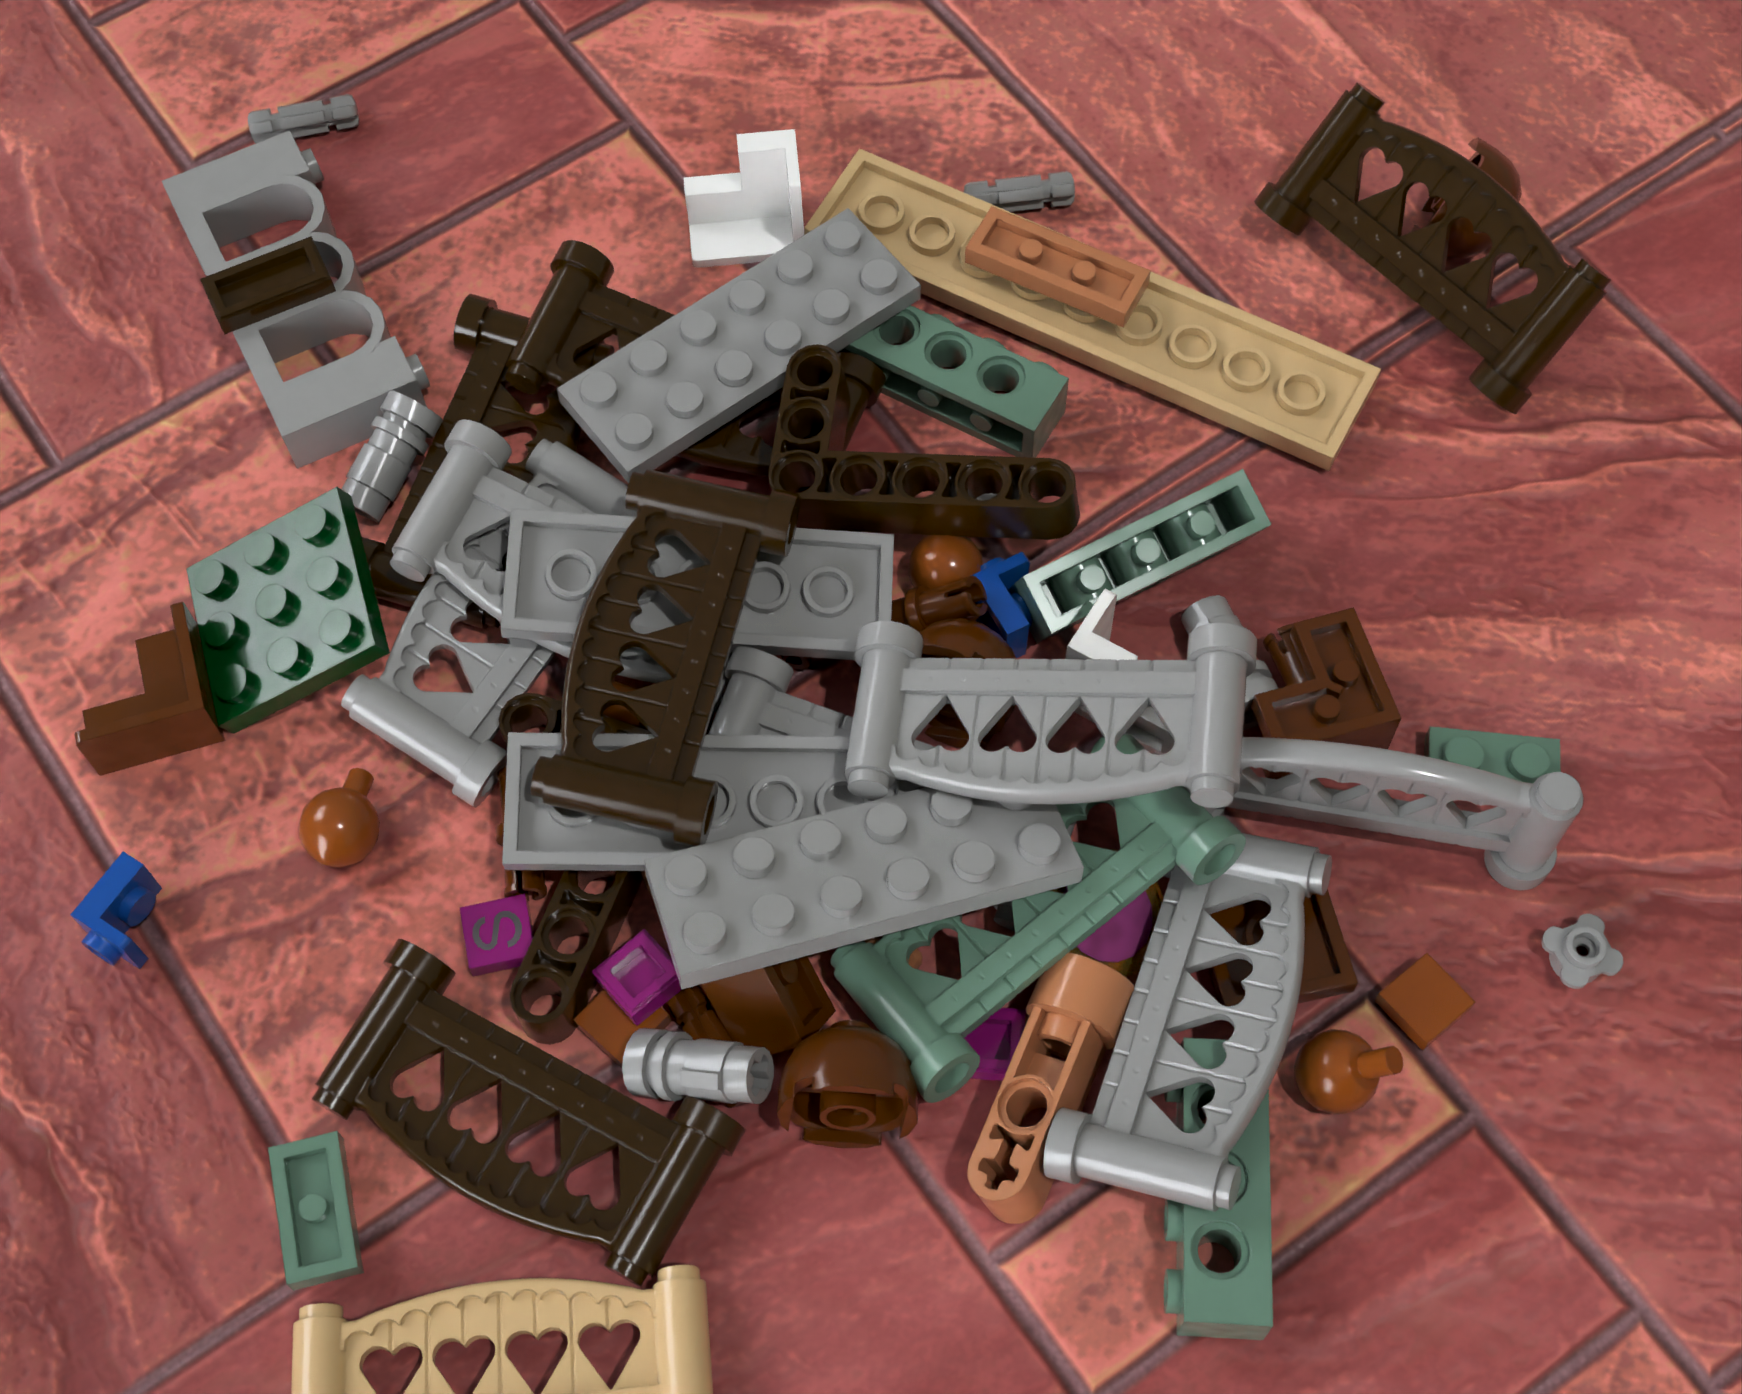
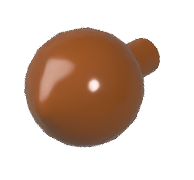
M927 535L915 545L910 555L908 574L913 587L924 585L933 589L963 580L979 572L980 566L983 565L982 555L973 541L967 536ZM973 616L966 619L975 621L978 617Z
M361 768L351 769L343 787L322 791L313 797L303 808L298 826L299 838L306 852L317 862L331 867H345L362 861L373 850L379 837L380 822L375 807L367 799L374 781L370 772Z
M1330 1029L1312 1036L1302 1046L1296 1057L1294 1076L1303 1098L1313 1107L1334 1115L1347 1114L1364 1107L1376 1093L1380 1077L1400 1073L1403 1069V1058L1395 1046L1373 1050L1363 1038L1352 1032Z

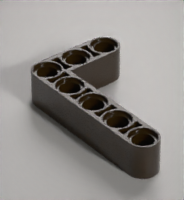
M815 344L797 350L790 358L786 368L768 474L772 490L779 489L794 492L801 487H810L801 493H797L801 496L796 528L1052 540L1070 534L1077 526L1080 510L1075 474L1070 466L1061 460L1033 457L843 451L851 398L839 356L830 347ZM818 434L810 439H803L809 435ZM862 489H872L864 495H854ZM921 492H934L933 494L924 498H915V496ZM983 494H997L989 500H977ZM1047 496L1061 497L1050 503L1038 502Z
M535 693L520 694L507 701L501 709L499 716L500 730L506 746L508 744V732L523 733L529 728L538 726L546 728L543 733H561L562 701ZM604 715L601 716L605 729L600 733L652 734L649 730ZM564 870L510 991L511 1006L529 1038L537 1043L550 1045L562 1042L575 1031L577 1027L573 1019L587 1006L597 984L592 971L609 957L643 880L641 871ZM606 877L615 881L611 888L604 893L595 895L584 892L586 886L594 879ZM580 935L588 938L584 948L577 953L562 954L557 951L562 941L570 936ZM549 994L561 997L560 1004L551 1013L542 1016L530 1013L531 1006L540 997Z

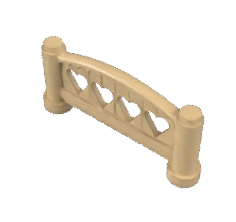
M673 1265L658 1270L657 1283L653 1285L652 1289L644 1290L625 1285L578 1279L523 1278L498 1280L454 1287L423 1295L381 1309L356 1321L344 1319L343 1307L337 1304L318 1303L306 1305L299 1309V1320L293 1324L291 1394H377L363 1373V1363L366 1357L376 1350H386L395 1356L401 1349L409 1346L419 1348L423 1359L421 1366L404 1394H455L436 1366V1353L441 1346L448 1342H458L467 1348L478 1339L492 1341L495 1345V1355L472 1394H534L510 1361L507 1353L508 1346L518 1335L529 1334L539 1340L550 1331H559L565 1334L568 1339V1345L541 1394H713L706 1281L700 1279V1268L693 1265ZM620 1324H633L640 1330V1340L613 1389H609L581 1351L580 1338L587 1329L594 1326L603 1327L611 1333Z

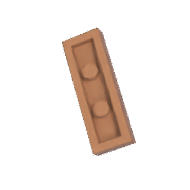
M993 206L990 207L965 247V263L1123 328L1149 285L1151 270Z

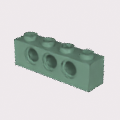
M911 305L837 352L858 354L875 363L886 377L881 393L1016 457L1036 458L1066 410L1069 378L1059 374L1052 366L1043 362H1033L1007 350L994 339L976 336L955 326L942 315L929 314ZM943 367H953L954 369H943ZM994 391H1004V392H1007V393H1005V394H997V393H994Z
M1241 469L1022 576L1009 588L1011 594L1018 593L1026 603L1032 618V626L1029 627V630L1036 644L1084 621L1105 588L1117 594V605L1252 538L1272 524L1244 469Z
M1183 1038L1181 1047L1203 1068H1217L1226 1059V1052L1222 1046V1043L1226 1040ZM1200 1082L1164 1093L1165 1102H1176V1126L1178 1129L1185 1133H1196L1205 1126L1199 1118L1197 1109L1211 1102L1215 1095V1090L1211 1085ZM1269 1088L1246 1130L1229 1152V1164L1241 1167L1240 1188L1232 1210L1219 1207L1216 1212L1165 1199L1164 1239L1165 1241H1176V1269L1165 1270L1164 1312L1176 1314L1177 1336L1264 1340L1273 1327ZM1210 1242L1223 1245L1233 1257L1234 1269L1226 1273H1216L1207 1269L1200 1261L1198 1247Z

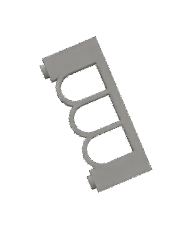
M289 130L162 181V184L206 276L312 236L330 277L338 278L334 284L335 292L233 331L234 337L298 469L369 439L374 432L370 425L375 416H383L384 413L380 410V407L390 390L399 392L426 406L421 390L430 387V383L416 353L405 357L396 337H391L382 310L372 298L366 296L364 284L352 251L341 239L337 238L336 230L323 195L315 185L324 180L317 160L310 148L300 152ZM292 220L308 221L303 229L292 236L227 262L219 249L283 222ZM349 334L370 337L363 347L352 354L283 382L275 366V363L337 337Z

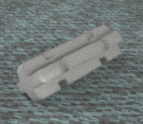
M345 94L330 97L331 103L323 104L322 99L279 106L278 113H271L270 108L252 111L248 114L249 131L253 141L259 143L289 130L295 139L330 132L329 126L336 125L337 130L355 128L359 125L356 101L352 95Z
M1068 171L1048 173V179L1041 180L1040 174L995 179V185L988 186L987 180L969 182L964 186L963 192L1009 212L1043 209V203L1050 202L1051 207L1071 205L1074 203L1075 184L1072 174Z

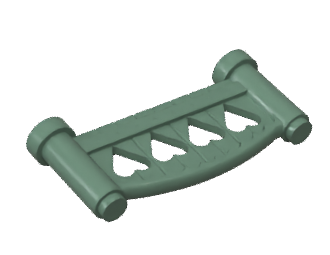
M1124 734L1116 745V748L1124 754H1135L1144 749L1131 734ZM1103 736L1095 743L1091 753H1095L1103 747L1105 743ZM1183 786L1108 801L1056 804L1067 829L1076 821L1087 820L1088 812L1093 806L1100 803L1112 805L1116 811L1120 850L1113 851L1072 841L1084 866L1082 881L1068 885V892L1066 894L1046 891L1012 900L1015 935L1012 937L967 926L962 922L961 914L883 935L875 944L860 941L838 947L831 957V965L835 968L834 976L876 1028L902 1047L912 1063L910 1069L916 1082L917 1091L928 1103L939 1102L963 1087L979 1066L980 1056L965 1039L968 1034L1176 865L1196 885H1205L1220 877L1236 862L1245 847L1246 837L1225 816L1213 817L1203 806L1194 803L1190 798V793ZM939 930H955L958 933L962 978L956 980L914 969L909 965L910 955L921 946H930L932 937Z

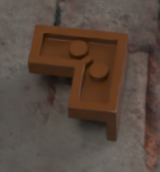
M184 602L170 605L175 629L135 640L145 693L82 711L85 729L75 732L76 746L100 776L225 741L223 728L218 727L198 625Z
M1354 607L1293 623L1290 638L1308 681L1254 695L1251 707L1263 737L1327 741L1388 749L1402 718ZM1263 768L1265 777L1277 780L1293 774L1284 771L1273 772Z
M807 956L701 984L732 1041L741 1042L747 1046L765 1047L769 1050L770 1054L796 1048L799 1042L818 1032L836 1012Z

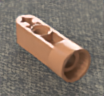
M1067 953L1038 978L1026 1007L1029 1019L968 1164L967 1176L972 1189L991 1213L1005 1223L1020 1224L1027 1222L1042 1210L1054 1182V1179L1045 1176L1043 1168L1045 1144L1051 1123L1056 1113L1062 1107L1082 1112L1106 1050L1115 1047L1132 992L1134 991V985L1125 976L1091 958ZM1051 1053L1066 1059V1061L1050 1057ZM1037 1108H1047L1045 1116L1039 1123L1031 1127H1021L1024 1117L1030 1111Z

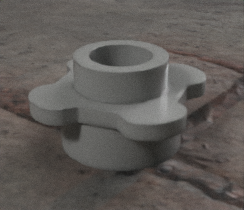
M1583 914L1578 918L1576 924L1563 929L1552 926L1542 936V947L1549 953L1552 969L1560 977V980L1570 988H1583L1587 983L1594 981L1600 974L1614 976L1623 966L1621 952L1610 946L1604 935L1605 924L1596 915ZM1584 946L1588 950V955H1579L1576 948Z

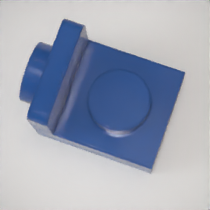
M1024 552L1017 553L1007 559L1002 557L991 559L980 566L979 572L973 574V576H976L981 581L987 594V600L975 603L976 605L980 603L988 605L986 613L979 616L976 622L982 623L998 633L1013 649L1016 658L1026 654L1029 627L1032 626L1031 614L1026 603L1018 593L1011 594L1009 591L1013 584L1029 573L1030 561Z
M124 851L70 915L87 933L81 943L92 953L112 966L120 958H123L138 969H141L149 958L125 933L131 926L140 924L149 915L154 907L156 895L162 887L144 864Z

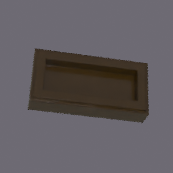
M312 236L200 279L224 335L336 291Z

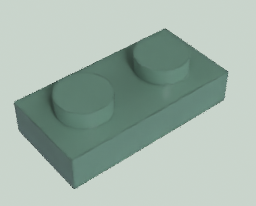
M1431 726L1425 735L1424 756L1473 767L1519 782L1532 784L1544 774L1561 772L1560 739Z
M338 1131L269 1147L268 1152L286 1285L295 1291L364 1273L345 1144L341 1134Z

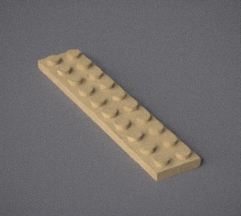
M860 148L804 227L805 235L849 208L921 284L922 294L1327 471L1331 469L1380 375L1381 369L1153 272L1150 273L1147 289L1123 328L965 263V247L991 206L1015 216L1018 215Z

